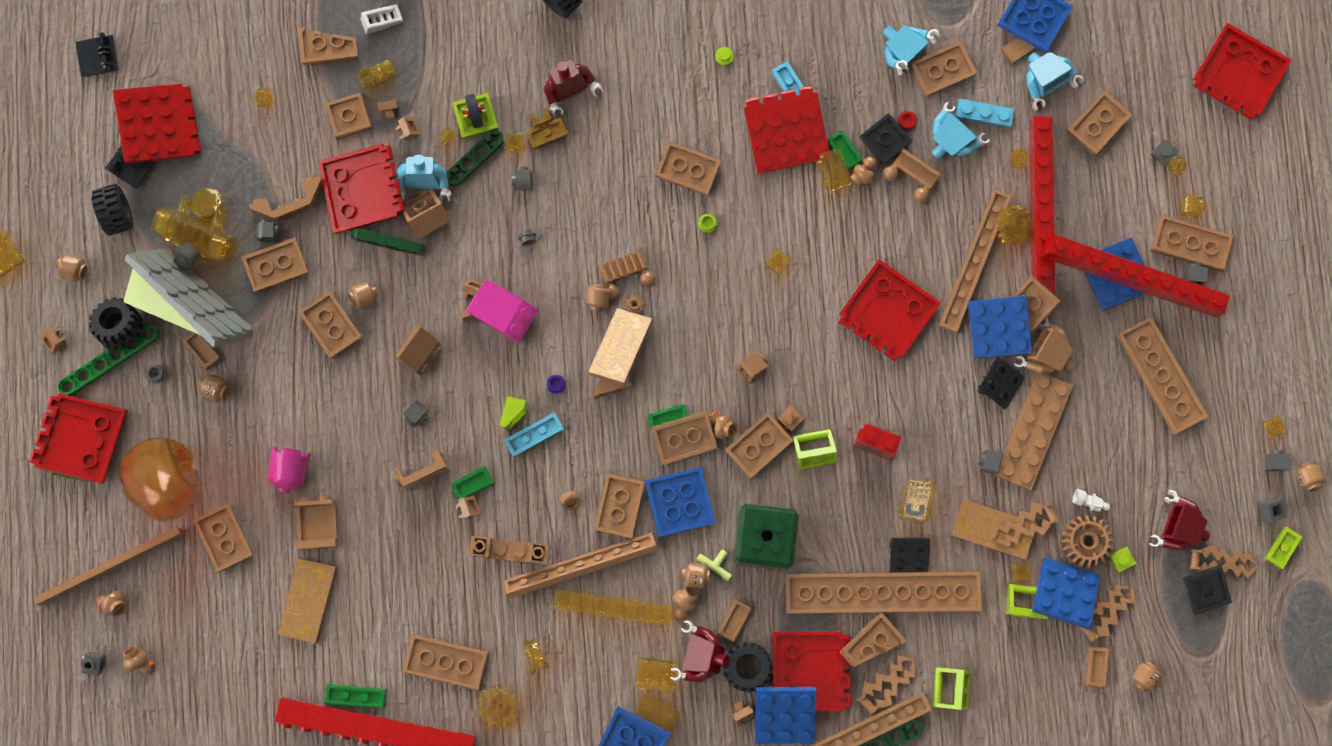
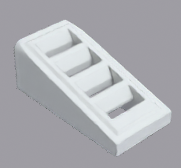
M397 4L361 13V22L366 35L403 22ZM390 12H393L395 19L391 18Z

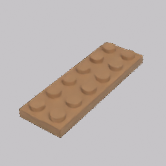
M1152 317L1117 334L1118 339L1173 435L1208 417Z
M1035 373L1000 460L999 470L994 475L995 477L1028 491L1032 490L1073 385L1047 374Z

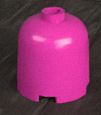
M272 446L268 468L269 483L278 487L279 492L284 493L300 488L305 481L311 453L306 452L305 455H301L300 450L283 447L281 451H277V447Z

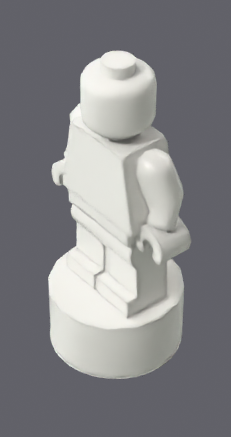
M1077 489L1073 495L1072 502L1074 504L1088 506L1091 508L1090 511H1101V509L1108 511L1110 509V504L1097 497L1095 493L1087 495L1086 491Z

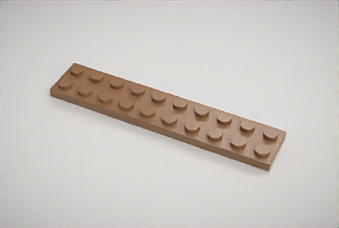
M980 572L785 574L786 614L982 611Z

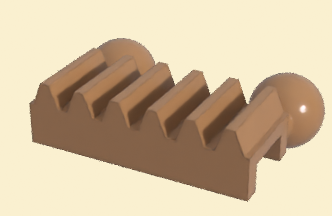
M905 149L901 151L893 165L885 168L883 171V177L886 181L892 182L898 177L897 170H899L901 174H905L907 178H911L913 182L923 186L914 193L915 200L920 203L928 200L930 189L941 175V173Z
M641 250L598 266L604 284L608 285L607 288L611 290L610 299H616L619 296V288L613 284L615 281L640 272V282L644 286H651L655 281L654 274L648 271Z

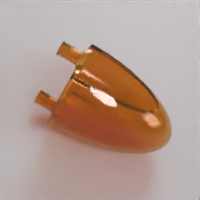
M151 438L138 443L125 455L120 466L119 479L123 485V493L130 502L142 508L152 520L163 522L181 517L191 508L198 493L199 474L192 467V463L195 461L194 456L188 448L173 439Z

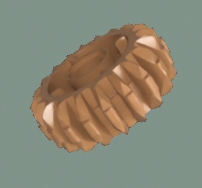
M1084 515L1083 519L1081 516H1078L1076 521L1070 520L1071 526L1066 525L1064 527L1068 532H1062L1061 534L1063 537H1066V539L1061 540V543H1066L1067 546L1063 547L1062 550L1069 551L1066 557L1073 556L1072 563H1076L1079 560L1078 566L1080 567L1084 563L1086 568H1090L1092 564L1096 567L1099 565V562L1104 563V557H1110L1107 550L1112 551L1114 549L1112 546H1109V543H1114V539H1109L1108 537L1113 535V533L1106 532L1109 528L1108 525L1101 526L1103 524L1102 519L1096 523V516H1092L1090 519L1088 515ZM1085 536L1091 539L1089 547L1083 542Z

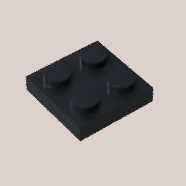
M889 113L859 137L883 166L913 142Z
M1218 565L1183 577L1193 614L1199 615L1232 603L1222 566Z

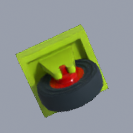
M488 93L478 96L469 94L465 96L464 100L452 103L463 140L488 133L491 130H499Z

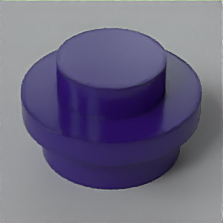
M552 375L548 378L547 388L551 393L559 394L564 391L566 382L562 376Z

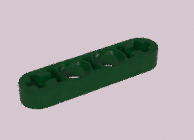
M499 130L488 132L447 171L448 184L454 187L461 185L503 145V134ZM492 136H499V142L494 141L491 143ZM486 141L491 145L492 149L485 143ZM480 147L486 148V155H477V149ZM464 161H473V167L465 169L463 167ZM458 167H460L461 170L465 173L464 175L462 174V172L459 173ZM451 174H458V180L453 179L451 181Z
M354 228L351 237L359 242L418 256H423L425 245L418 242Z
M910 720L858 746H865L867 744L873 746L876 740H881L884 746H901L921 736L923 726L917 720ZM912 723L914 726L918 725L917 734L910 732L907 734L909 738L906 739L905 733L901 728L904 727V730L907 731L911 728ZM896 731L901 734V741L898 743H894L891 740V734Z

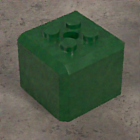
M754 504L743 505L738 511L732 560L736 565L782 571L790 568L794 564L799 514L794 509ZM768 530L772 533L771 541L766 542L762 539L761 534L763 531Z

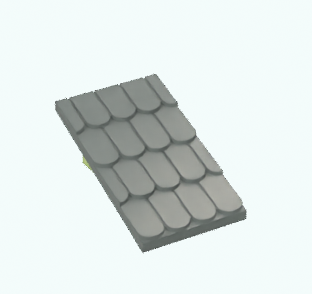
M162 248L126 254L125 261L133 269L124 303L201 335L213 348L252 338L254 332L251 330L252 327L232 311L233 307L213 292L202 278L191 269L181 268L174 262L175 256L172 255V250Z

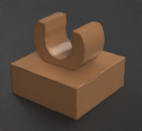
M398 100L377 103L379 111L385 110L386 119L395 117L393 108L399 107Z
M403 117L398 120L399 125L396 127V131L403 132V135L399 137L400 139L417 138L421 135L414 118Z
M468 279L462 288V292L465 293L464 300L468 299L469 294L475 296L482 283Z
M49 327L43 330L40 340L53 354L59 351L60 345L66 340V336L58 338L57 335L60 333V329L56 328L52 331Z
M790 405L777 420L792 432L802 422L804 417Z
M475 496L459 499V504L455 505V508H461L462 511L459 518L465 519L481 514Z
M741 701L733 704L736 713L732 714L738 727L755 718L750 705L744 708Z

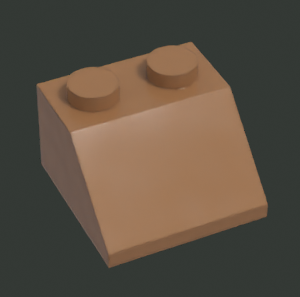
M428 189L403 203L405 211L402 213L417 239L428 236L430 232L444 227L451 221L433 189Z
M417 325L395 357L401 364L419 375L420 372L424 373L431 357L437 356L441 350V344L421 326Z

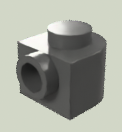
M527 167L516 168L515 175H512V186L516 187V190H532L531 169L528 170Z
M261 220L260 223L256 224L257 241L278 242V236L281 234L279 224H275L271 220Z
M187 241L182 247L178 245L172 253L175 256L173 261L181 268L186 269L192 268L200 258L198 249Z
M416 400L404 412L405 421L412 428L417 426L418 423L423 424L429 417L427 415L429 410Z
M87 652L81 659L82 673L93 676L100 675L105 666L106 655Z

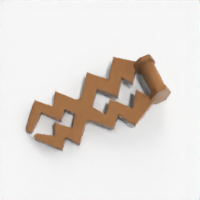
M1031 502L1029 513L1019 510L1017 523L1004 519V526L995 523L992 539L996 538L999 530L1009 534V530L1012 529L1015 531L1014 537L1005 534L1006 541L996 540V543L1010 548L1011 542L1018 545L1020 534L1033 538L1034 533L1037 532L1043 536L1051 524L1058 521L1059 518H1057L1051 502L1045 505ZM1044 508L1050 521L1042 519L1041 527L1030 523L1029 530L1023 527L1024 519L1035 522L1036 513L1042 516V509Z
M1215 544L1200 550L1191 549L1192 559L1189 569H1196L1198 572L1218 566L1215 560H1213L1208 567L1206 562L1199 567L1200 553L1204 559L1211 553L1216 561H1219L1223 556L1225 563L1222 565L1224 574L1230 569L1236 578L1242 573L1248 579L1257 570V566L1252 567L1249 571L1243 566L1247 560L1252 564H1256L1248 551L1242 554L1239 549L1230 557L1224 548L1218 551ZM1240 559L1243 564L1237 567L1235 562Z
M1114 585V591L1107 590L1108 602H1096L1093 614L1103 615L1102 608L1109 609L1110 618L1099 617L1101 627L1095 626L1096 634L1091 628L1078 627L1087 635L1091 642L1098 637L1110 636L1108 624L1118 625L1116 611H1128L1127 604H1136L1133 588L1130 589V599L1119 598L1120 603H1115L1114 596L1122 597L1123 595L1120 590L1128 589L1129 586Z
M897 655V665L889 663V676L875 673V684L863 682L862 695L857 701L861 702L870 715L879 708L892 705L891 696H897L898 683L910 684L909 677L915 678L914 663L911 664L910 672L904 669V678L897 677V671H903L902 661H913V658ZM882 681L890 682L892 690L884 689V700L875 699L876 706H874L866 695L873 696L872 690L882 692Z

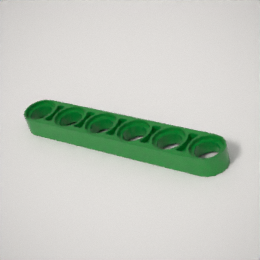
M151 324L144 325V328L141 329L142 335L137 337L138 347L136 349H130L126 346L125 349L120 350L122 357L119 360H114L112 357L115 350L108 349L63 378L58 384L59 392L68 396L75 395L157 341L159 330ZM154 329V336L147 339L145 337L146 330ZM98 361H104L106 364L105 368L101 371L96 369ZM87 371L89 378L87 381L82 382L79 376L82 372ZM67 382H71L73 385L70 392H64L63 386Z

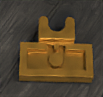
M543 108L544 117L542 119L536 118L534 113L530 114L534 128L526 131L533 150L568 136L561 117L552 120L547 108Z

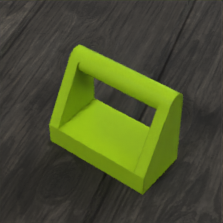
M507 396L500 425L505 432H509L527 413L528 404L526 400Z
M830 429L792 436L799 470L837 463V451ZM828 438L829 447L803 452L800 450L798 442Z
M1009 584L1005 615L1042 620L1048 619L1047 616L1032 612V609L1014 607V592L1035 595L1036 587Z
M936 667L933 707L968 711L971 671ZM943 672L956 673L954 705L941 704Z

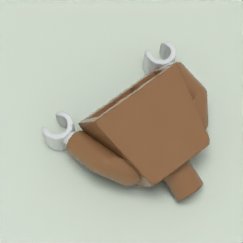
M1046 317L1043 320L1045 324L1037 326L1042 332L1032 347V353H1029L1026 358L1029 361L1026 362L1022 356H1017L1016 359L1022 360L1023 363L1021 365L1014 363L1015 368L1026 367V370L1038 374H1051L1054 371L1060 372L1063 368L1069 371L1073 368L1075 363L1069 358L1073 348L1069 344L1066 331L1053 323H1048V318Z

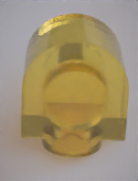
M1188 194L1185 195V198L1181 199L1182 216L1198 217L1205 210V200H1202V197Z

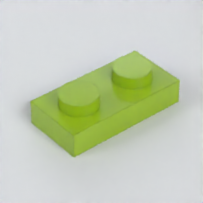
M1284 526L1264 559L1280 570L1284 569L1301 541L1302 536Z

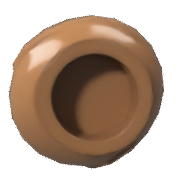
M873 157L863 159V165L858 164L854 167V173L850 177L859 187L873 182L874 173L868 171L876 167L877 163Z
M716 411L708 415L711 426H715L716 437L726 439L735 436L737 424L732 422L729 416L722 415L719 417Z
M686 587L684 590H677L673 594L672 602H675L678 606L674 611L676 618L684 619L685 617H690L688 611H692L695 608V600L698 598L693 589Z
M112 591L108 595L102 594L97 598L98 609L107 615L120 616L126 610L125 598L118 591Z
M132 646L123 652V667L127 671L132 672V670L138 667L143 675H148L153 671L154 662L147 661L148 655L145 651L139 650L137 646Z

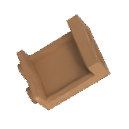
M438 449L431 451L435 463L406 477L400 468H396L397 474L394 477L397 484L401 488L404 487L406 490H410L449 471L442 453Z
M330 496L319 497L317 501H311V498H300L299 502H294L298 536L296 549L337 548L336 501L331 499Z

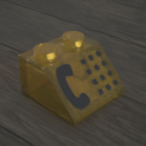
M910 479L907 481V484H903L901 495H904L903 503L900 502L898 507V514H901L900 519L921 524L929 520L936 482Z

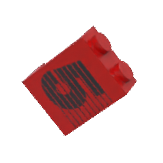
M865 423L863 429H859L853 447L890 460L895 456L902 437Z

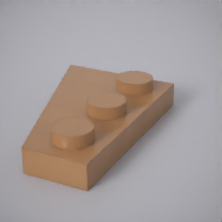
M298 27L303 65L359 58L356 38L337 34H325L321 31H309Z
M880 612L840 653L854 667L907 641L884 614Z

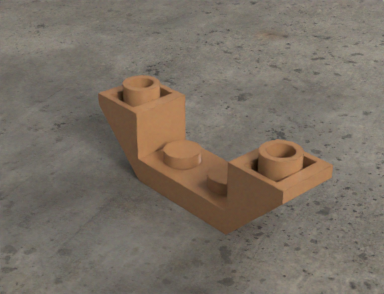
M320 176L307 178L306 182L302 183L307 197L296 198L293 203L288 205H279L274 211L267 198L255 199L252 204H249V208L253 213L279 223L314 208L323 188L322 179Z
M471 536L469 555L497 560L547 564L549 544Z

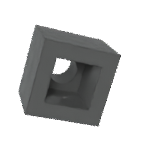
M1196 263L1190 264L1183 270V279L1204 285L1207 282L1208 267H1201V264Z
M985 450L978 458L979 471L997 473L1002 453Z
M1281 450L1271 451V454L1264 456L1265 471L1284 472L1290 470V454H1283Z
M1272 497L1258 503L1261 520L1264 522L1273 523L1287 517L1284 499Z

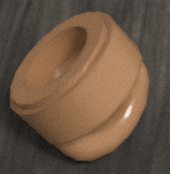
M569 491L560 496V502L565 510H574L581 503V499L575 491Z

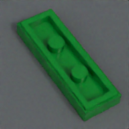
M334 684L326 685L325 704L385 708L386 689Z

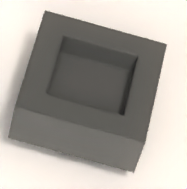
M1163 139L1150 155L1166 166L1178 150Z

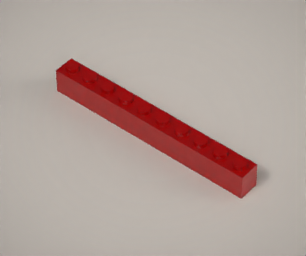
M1033 116L1029 122L1031 276L1033 275L1055 295V262L1041 257L1045 240L1054 234L1053 117Z
M1055 234L1045 240L1041 255L1045 259L1213 317L1226 313L1230 297L1228 294Z
M280 698L275 722H279L280 727L291 728L294 725L299 726V730L304 732H311V729L319 730L318 734L330 736L331 733L338 734L340 739L350 740V737L358 738L357 742L369 744V741L377 742L376 746H474L476 736L288 698Z

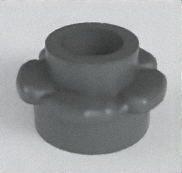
M531 230L521 232V236L518 237L522 246H528L536 242V233Z
M161 365L151 366L147 370L148 380L155 384L161 383L162 379L166 377V371L163 370Z

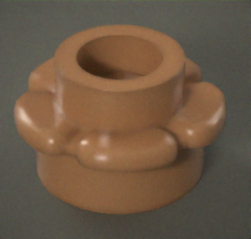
M631 296L630 299L626 300L625 307L627 311L638 314L643 310L644 301L638 298V296Z

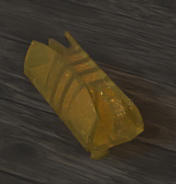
M181 196L182 198L177 210L161 207L156 211L151 230L176 246L180 245L182 247L186 241L198 249L202 257L219 261L221 259H228L237 242L235 237L222 231L228 217L227 214L216 211L211 226L189 217L188 212L194 199H187L188 196Z

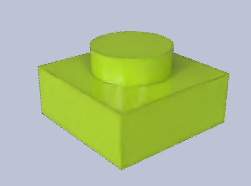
M1127 546L1112 553L1109 557L1118 573L1137 564Z

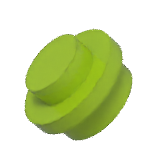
M721 47L716 51L715 59L720 65L726 66L732 63L734 53L728 47Z
M704 214L699 218L698 227L702 232L710 233L716 229L717 220L713 215Z

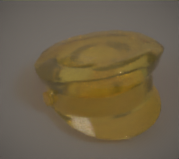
M210 187L203 188L192 197L191 210L203 222L217 224L222 220L225 213L224 199L218 190Z
M524 640L522 647L528 673L534 675L541 667L550 669L541 654L536 640Z

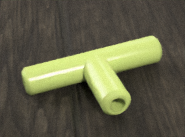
M721 550L714 561H711L702 554H699L697 557V561L706 564L710 570L726 581H729L732 577L730 573L720 567L728 555L726 551Z

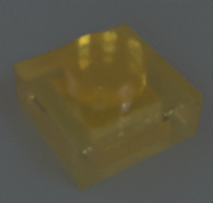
M776 248L764 265L780 276L791 259Z

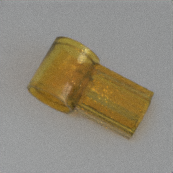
M386 60L371 68L361 69L358 73V80L362 89L372 90L376 84L395 76L396 73L391 62ZM364 77H371V78H372V79H371L370 81H368V82L362 81V79H363Z

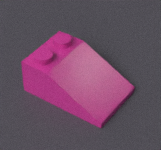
M488 279L484 280L466 310L467 313L510 341L518 343L539 311L523 299Z

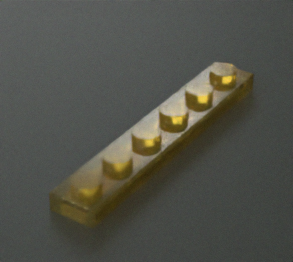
M556 590L553 609L670 626L672 606Z

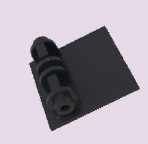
M101 32L97 34L96 38L75 42L81 77L118 71L113 35L105 36V33Z
M120 146L105 167V170L136 189L155 161L124 164L122 147Z
M997 357L992 362L993 365L990 370L986 372L987 375L983 377L982 383L978 385L977 392L981 395H987L1000 407L1006 409L1023 382L1024 377L1000 357Z
M891 538L889 541V547L891 548L889 573L929 571L930 538Z

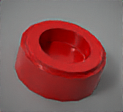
M904 111L899 115L897 122L903 130L908 131L914 128L917 118L913 112Z

